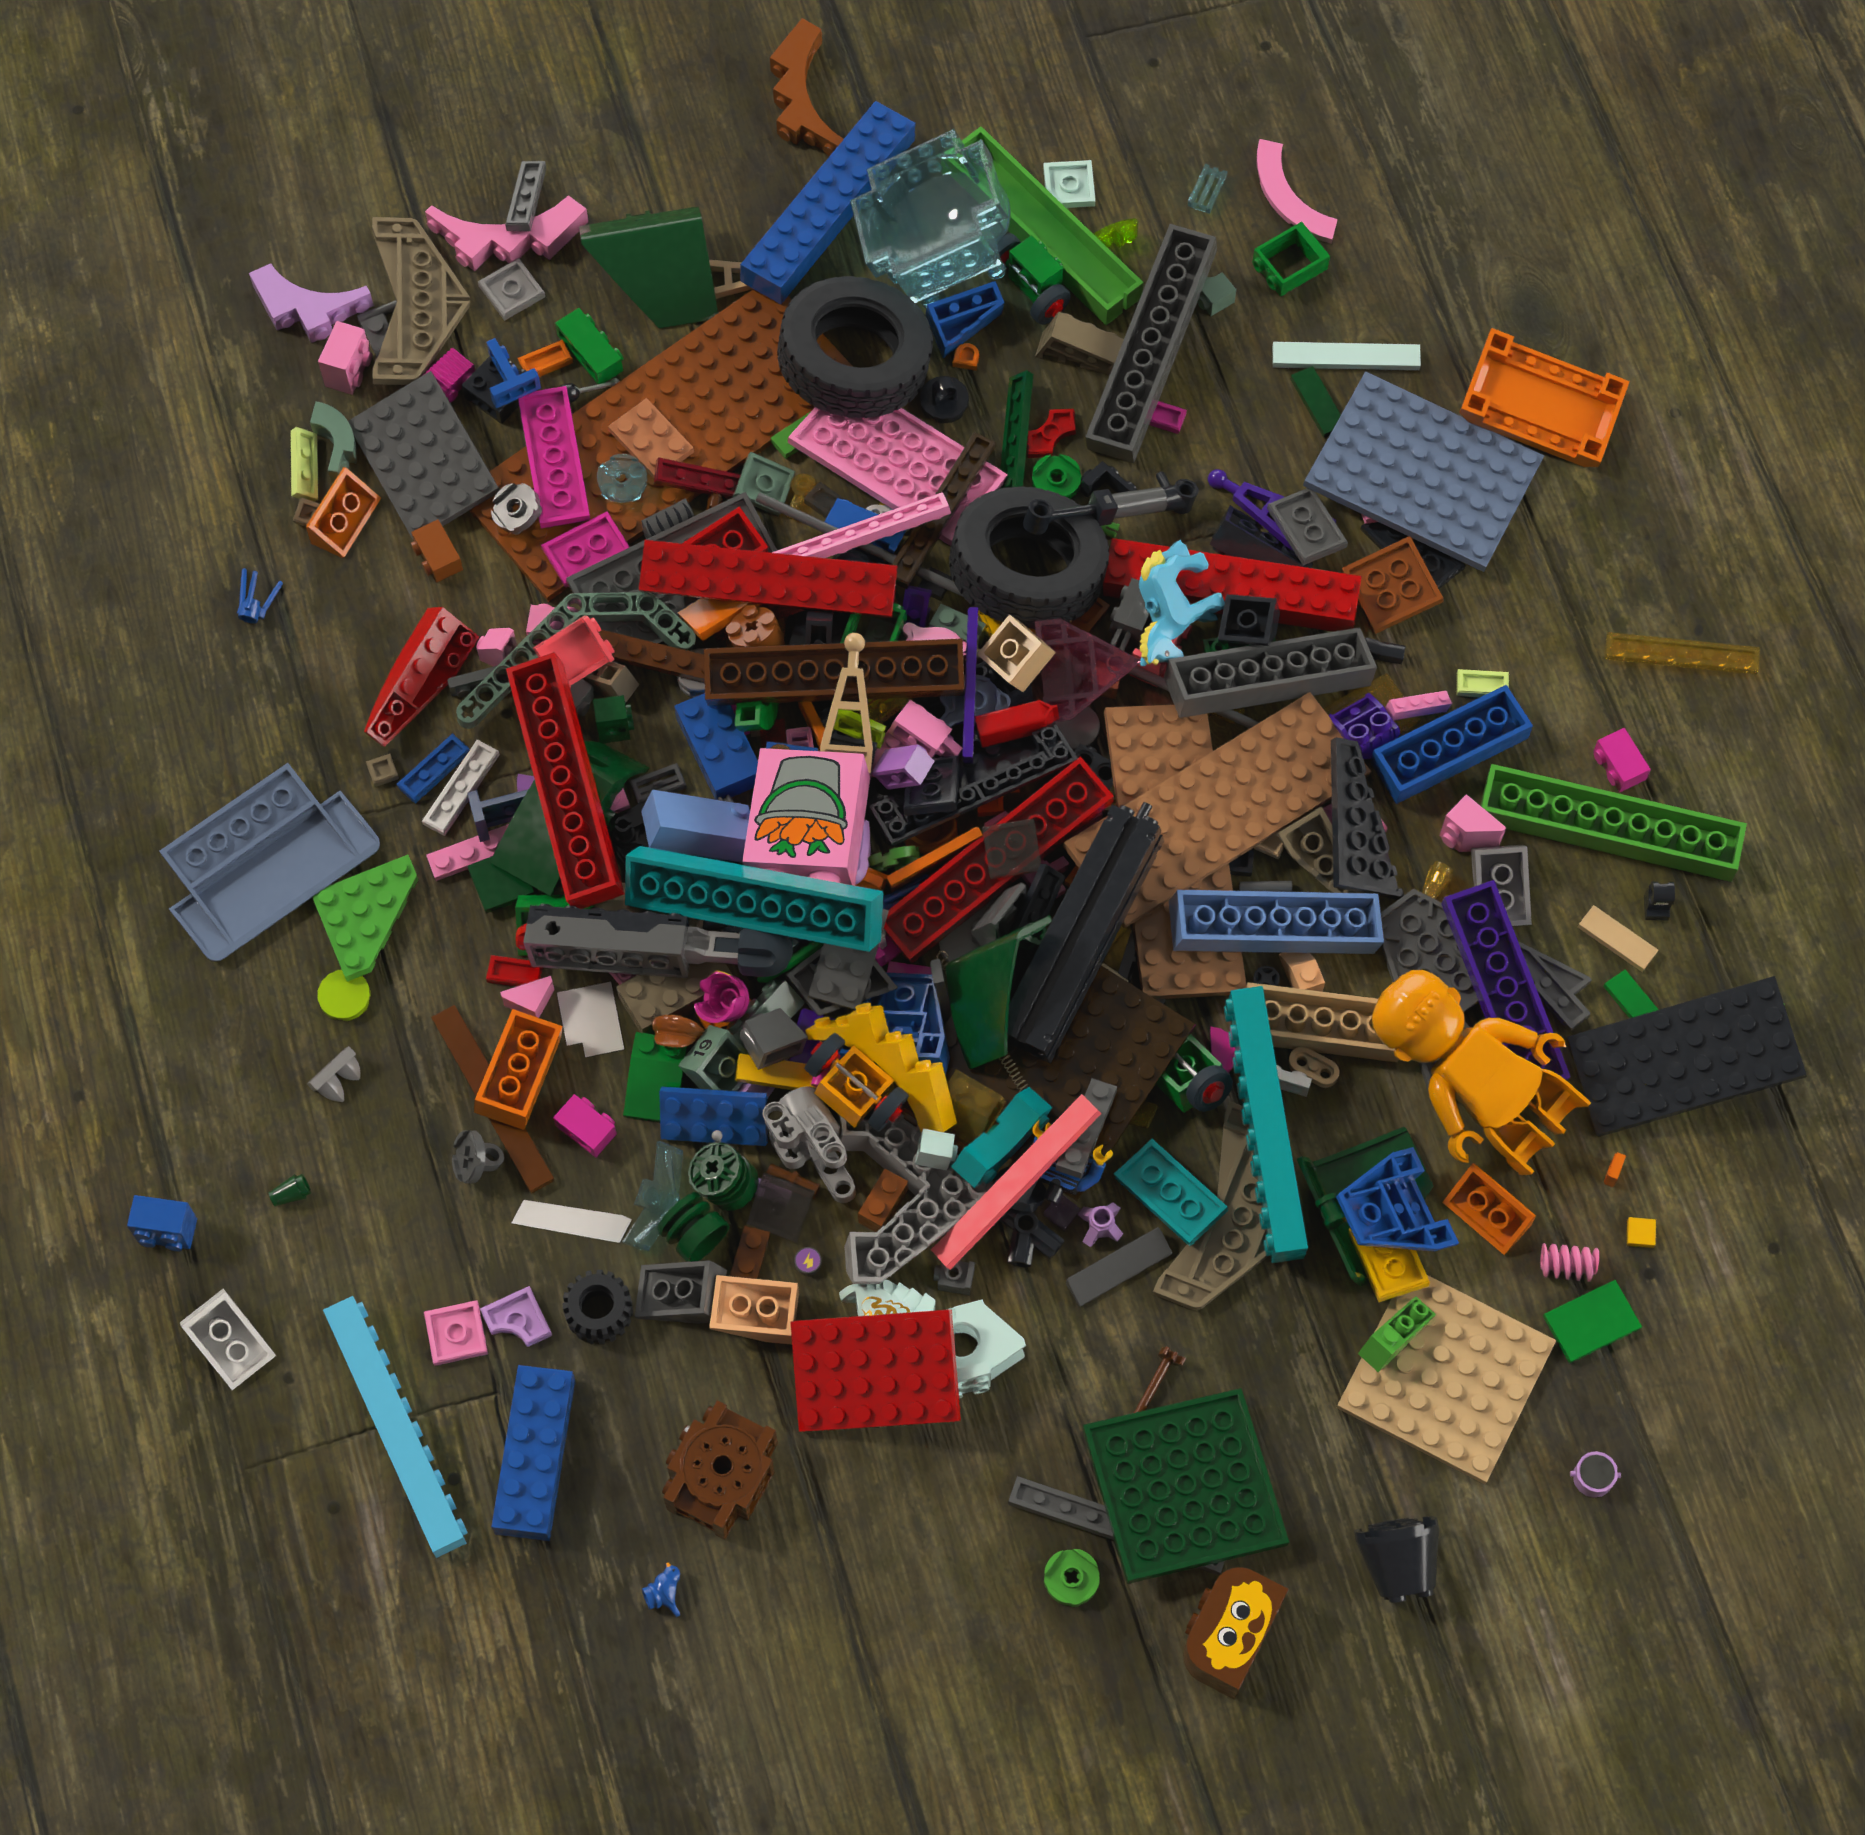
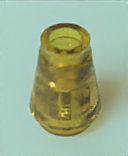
M1435 861L1433 866H1429L1422 893L1436 900L1453 878L1451 875L1453 869L1442 862Z

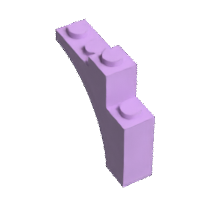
M272 264L249 273L252 285L276 330L288 328L295 322L300 321L311 343L327 338L333 330L331 325L336 323V321L343 322L346 318L357 313H363L374 306L367 286L347 292L321 293L301 288L289 282L275 270Z

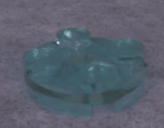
M613 455L610 457V460L605 464L603 462L598 468V487L605 499L619 503L637 501L647 486L646 469L632 455ZM621 474H625L628 480L619 482L615 479L620 478Z

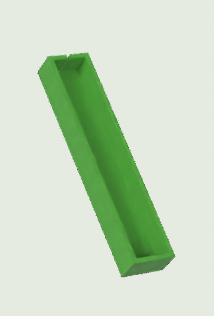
M979 127L945 153V170L1021 242L1031 235L1037 241L1043 242L1048 252L1053 257H1057L1063 265L1062 283L1105 325L1122 314L1123 308L1127 310L1140 300L1144 282L986 130Z

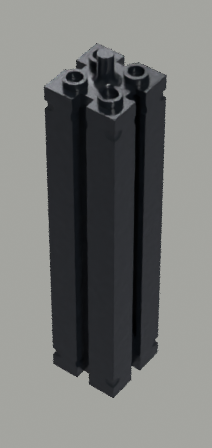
M1143 802L1136 817L1133 816L1135 812L1124 805H1121L1120 808L1115 805L1111 806L1107 813V819H1104L1009 1004L1007 1044L1020 1050H1025L1031 1053V1055L1051 1064L1055 1051L1059 1049L1157 857V852L1164 843L1158 822L1148 816L1152 805Z

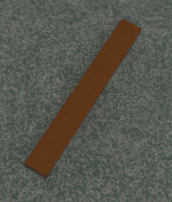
M453 1005L431 1018L474 1095L477 1096L489 1064L456 1006ZM488 1118L531 1194L555 1181L526 1129L522 1130Z

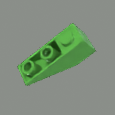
M1415 1296L1371 1335L1358 1354L1377 1372L1381 1371L1436 1314Z

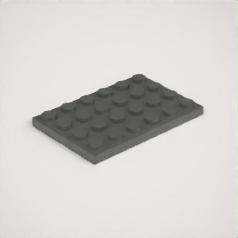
M432 371L348 420L353 435L411 537L412 531L439 519L443 527L496 495L500 490Z

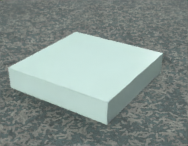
M1091 160L1044 163L1045 188L1066 208L1095 206Z

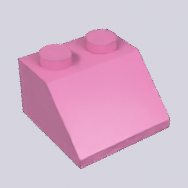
M1466 794L1446 815L1439 836L1448 847L1455 848L1458 852H1471V848L1500 846L1506 827Z

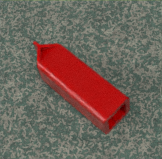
M1041 700L975 716L982 748L1031 736L1032 732L1052 724L1056 720H1060L1057 704L1050 705Z

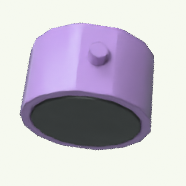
M1596 1451L1584 1455L1574 1468V1471H1570V1476L1574 1477V1484L1581 1493L1595 1498L1607 1494L1617 1481V1478H1621V1473L1617 1472V1465L1610 1456Z

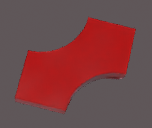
M1074 409L1050 410L1049 417L1044 425L1036 430L1028 431V458H1043L1047 455L1052 457L1053 449L1061 439L1076 434Z

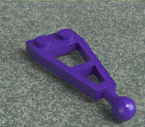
M1215 469L1209 473L1208 483L1212 488H1224L1234 494L1233 502L1286 547L1293 550L1276 522L1269 517L1270 513L1267 510L1269 503L1282 499L1284 496L1247 482L1239 486L1228 480L1226 473L1220 469ZM1249 495L1267 503L1260 510L1245 496Z

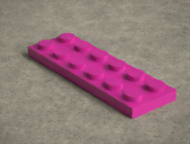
M562 386L534 391L519 398L534 491L538 494L542 507V513L539 516L541 528L590 520L567 387Z

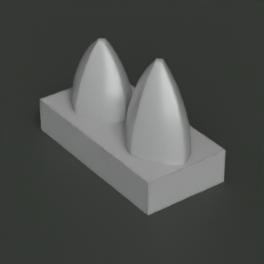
M349 1046L346 1047L313 1077L307 1085L313 1091H318L330 1100L343 1102L344 1091L335 1073L349 1080H359L361 1073L359 1063L354 1057L356 1053Z

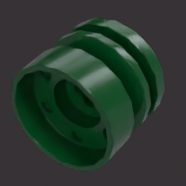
M714 1142L701 1148L691 1160L688 1170L689 1182L694 1190L723 1211H734L744 1207L751 1201L757 1191L759 1182L757 1170L750 1161L726 1143Z
M698 1192L690 1193L679 1200L664 1215L657 1227V1232L662 1237H666L668 1244L678 1243L676 1252L686 1262L700 1261L722 1241L729 1230V1224L718 1212L708 1214L710 1204L707 1201H703V1197Z

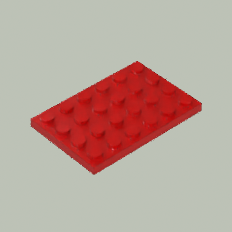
M952 1309L790 1321L799 1432L961 1421Z

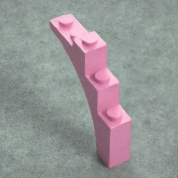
M569 195L555 207L535 216L531 231H507L505 224H478L463 221L445 214L432 205L425 211L429 229L436 234L440 233L444 236L445 240L452 247H455L457 261L462 266H468L474 271L493 253L499 260L511 263L518 258L520 259L532 248L536 254L544 255L550 260L579 232V226L588 223L587 209Z

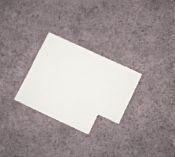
M611 982L557 992L567 1046L583 1043L585 1057L624 1049Z

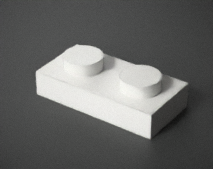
M1276 1065L1280 1089L1307 1097L1312 1078L1307 1077L1306 1074L1300 1071L1289 1072L1282 1070L1280 1066Z

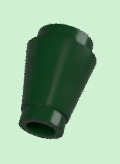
M294 1174L270 1191L269 1197L276 1207L306 1199V1195L311 1194V1189L303 1174L298 1176Z

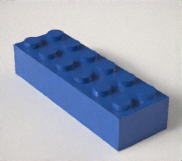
M1504 685L1375 749L1370 763L1395 803L1398 804L1528 739L1533 725L1508 686Z
M518 1365L491 1526L495 1535L550 1541L575 1386L573 1371Z

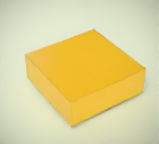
M1629 1217L1627 1220V1246L1654 1248L1656 1220Z

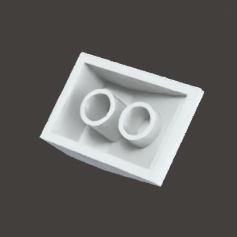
M224 1289L180 1322L183 1330L232 1390L276 1356Z

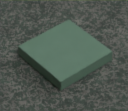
M750 452L733 497L746 492L753 506L779 517L780 512L756 502V498L759 493H762L785 503L796 471Z

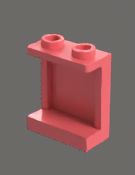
M585 615L533 647L538 658L553 652L556 653L564 664L570 688L571 685L601 666L615 660L612 656L615 653L612 645L607 639L603 641L598 633L601 631L599 624L594 618L590 619Z

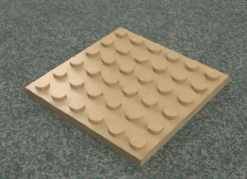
M1428 1276L1430 1281L1428 1287L1391 1299L1375 1332L1415 1296L1436 1314L1435 1317L1381 1371L1377 1372L1361 1358L1336 1408L1486 1484L1556 1340Z

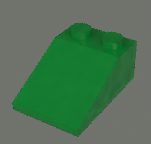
M636 1032L630 1060L623 1117L660 1122L659 1091L661 1087L683 1088L685 1073L678 1065L690 1051L689 1045L681 1048L661 1046L655 1042V1035Z

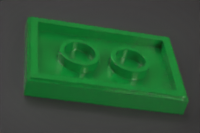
M1616 1280L1543 1315L1569 1364L1642 1328Z

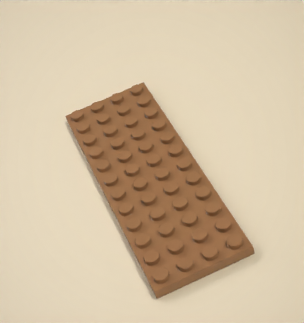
M1310 692L1124 805L1135 812L1133 815L1135 817L1143 802L1152 805L1148 816L1158 822L1164 843L1157 852V857L1122 923L1123 928L1128 927L1169 901L1177 890H1187L1332 799L1331 740L1336 737H1343ZM1365 764L1367 771L1364 775L1366 778L1371 773V770ZM1108 816L1064 842V849L1079 868L1104 819H1107Z
M1175 705L1108 707L1104 710L1116 806L1119 808L1121 805L1128 804L1213 752L1208 714L1179 718ZM1229 863L1187 890L1233 891ZM1169 901L1132 923L1140 987L1143 992L1154 999L1230 995L1231 990L1247 988L1242 952L1173 951Z

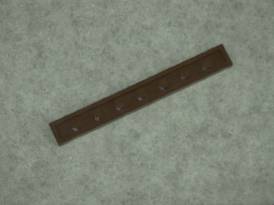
M973 433L936 494L943 492L951 514L943 516L938 520L920 524L913 529L891 564L898 566L896 585L905 589L909 588L996 447L995 441L978 433Z

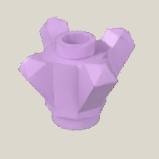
M1114 1203L1095 1208L1083 1207L1078 1215L1089 1223V1230L1082 1242L1091 1247L1098 1238L1110 1237L1118 1241L1123 1233L1115 1224L1114 1217L1121 1208Z

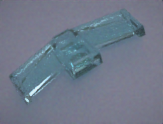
M661 1141L656 1143L654 1180L642 1179L634 1205L644 1209L622 1241L623 1244L644 1251H649L658 1238L657 1227L661 1219L680 1200L683 1150Z

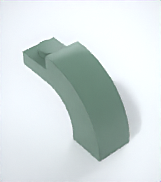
M316 401L310 424L313 433L329 439L334 444L328 467L330 480L334 483L343 467L349 469V463H357V445L352 428L344 415L334 407Z

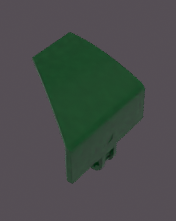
M1050 915L984 944L948 963L946 973L952 1017L958 1041L969 1069L1007 1055L1009 1002L1017 950L1028 951L1034 946L1040 945L1047 932L1045 926L1052 922Z
M1405 1127L1316 1161H1311L1308 1157L1304 1156L1297 1158L1298 1164L1316 1201L1315 1205L1320 1210L1324 1219V1224L1331 1233L1351 1279L1359 1286L1366 1285L1369 1280L1348 1234L1351 1228L1336 1196L1391 1153L1414 1147L1425 1170L1415 1179L1425 1200L1434 1185Z

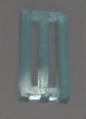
M1205 164L1187 206L1210 214L1228 171L1223 170L1220 172L1218 171L1219 168L1214 167L1211 169L1209 168L1210 165ZM1208 174L1210 177L1198 203H1196L1195 200ZM1215 177H1217L1219 180L1207 206H1204L1203 203Z

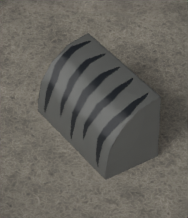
M686 498L642 520L645 538L648 539L694 517Z

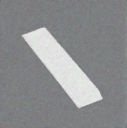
M523 1200L512 1223L620 1243L632 1219L618 1214Z

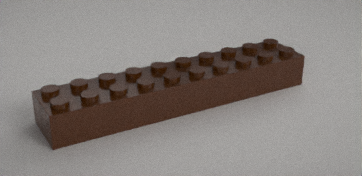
M963 639L865 642L863 650L859 652L858 669H863L867 699L965 696ZM844 643L704 649L706 703L708 706L737 705V703L761 701L763 704L833 701L842 667L848 668L849 651L845 648ZM857 677L847 678L842 700H859Z

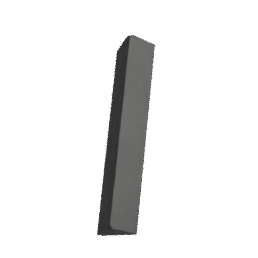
M1157 1227L1069 1277L1066 1280V1285L1081 1307L1172 1255V1251L1161 1229Z

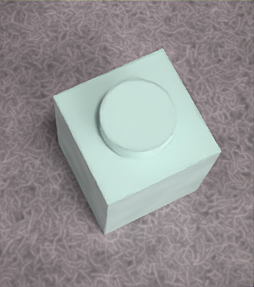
M923 1129L918 1140L915 1165L947 1170L950 1161H955L958 1146L953 1145L955 1134Z

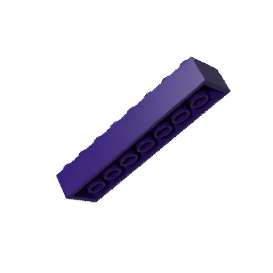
M1492 880L1444 897L1441 903L1485 1019L1501 1018L1537 1032V1035L1553 1033L1495 881ZM1547 1041L1543 1045V1052L1551 1060L1545 1065H1541L1533 1057L1531 1048L1526 1049L1517 1045L1502 1043L1513 1053L1539 1066L1541 1069L1550 1070L1563 1077L1566 1081L1571 1077L1560 1048H1553Z

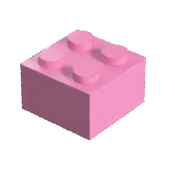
M336 321L318 360L325 387L353 395L356 387L361 385L363 371L365 367L370 365L372 360L369 341L366 338L364 329Z

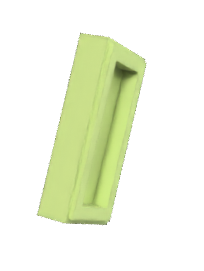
M1462 669L1457 671V696L1482 697L1504 685H1507L1509 688V672Z

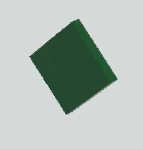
M492 857L467 866L486 914L516 903L518 895H535L531 885L490 863Z

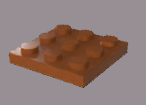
M1410 536L1342 568L1343 573L1362 576L1358 603L1375 634L1444 602L1443 596Z

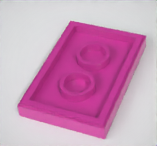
M607 511L542 544L541 547L566 588L569 586L566 581L567 577L629 548V545Z

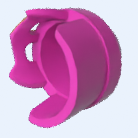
M716 970L706 979L700 981V988L705 992L704 1001L694 1004L695 1011L700 1018L710 1023L733 1022L745 1014L749 1005V992L741 979Z

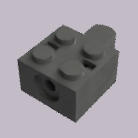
M1134 578L1131 579L1129 586L1124 585L1119 600H1121L1119 607H1114L1110 617L1112 622L1109 632L1112 633L1108 653L1115 655L1118 646H1120L1117 657L1124 659L1128 649L1132 651L1135 648L1140 649L1141 635L1145 632L1144 629L1150 626L1152 622L1139 589V580Z

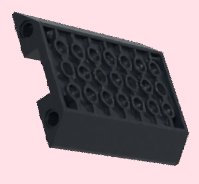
M985 661L977 664L976 675L989 678L1001 692L1007 694L1011 701L1009 707L1035 701L1031 684L1022 692L1008 683ZM940 697L901 698L870 712L869 719L886 725V730L884 731L886 734L910 699L916 704L923 706L927 712L937 719H940L945 713V708L940 702ZM1054 722L1032 732L1031 736L982 748L981 752L973 753V764L963 762L962 749L959 754L960 770L957 810L905 816L903 809L905 787L890 789L891 791L888 794L881 795L878 794V791L885 788L884 785L877 778L871 776L866 814L882 841L890 846H894L1064 769L1078 758ZM958 724L951 728L950 735L963 748L964 724ZM974 726V747L982 748L977 727ZM833 729L834 734L851 737L847 734H844L838 730ZM935 754V756H934L933 758H939V757H944V756H939V755Z

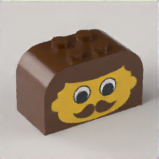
M1237 1567L1222 1573L1216 1580L1212 1590L1209 1588L1205 1589L1197 1607L1201 1611L1199 1614L1193 1613L1186 1627L1185 1633L1189 1636L1184 1648L1183 1658L1190 1675L1199 1682L1235 1700L1289 1589L1248 1568Z

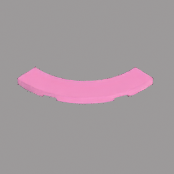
M1259 139L1257 170L1261 188L1270 205L1288 224L1292 223L1295 226L1302 221L1317 240L1331 244L1337 219L1311 209L1292 191L1282 169L1281 152L1283 144Z

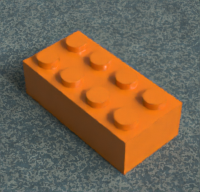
M512 1009L475 1098L474 1113L524 1130L560 1043L563 1026Z

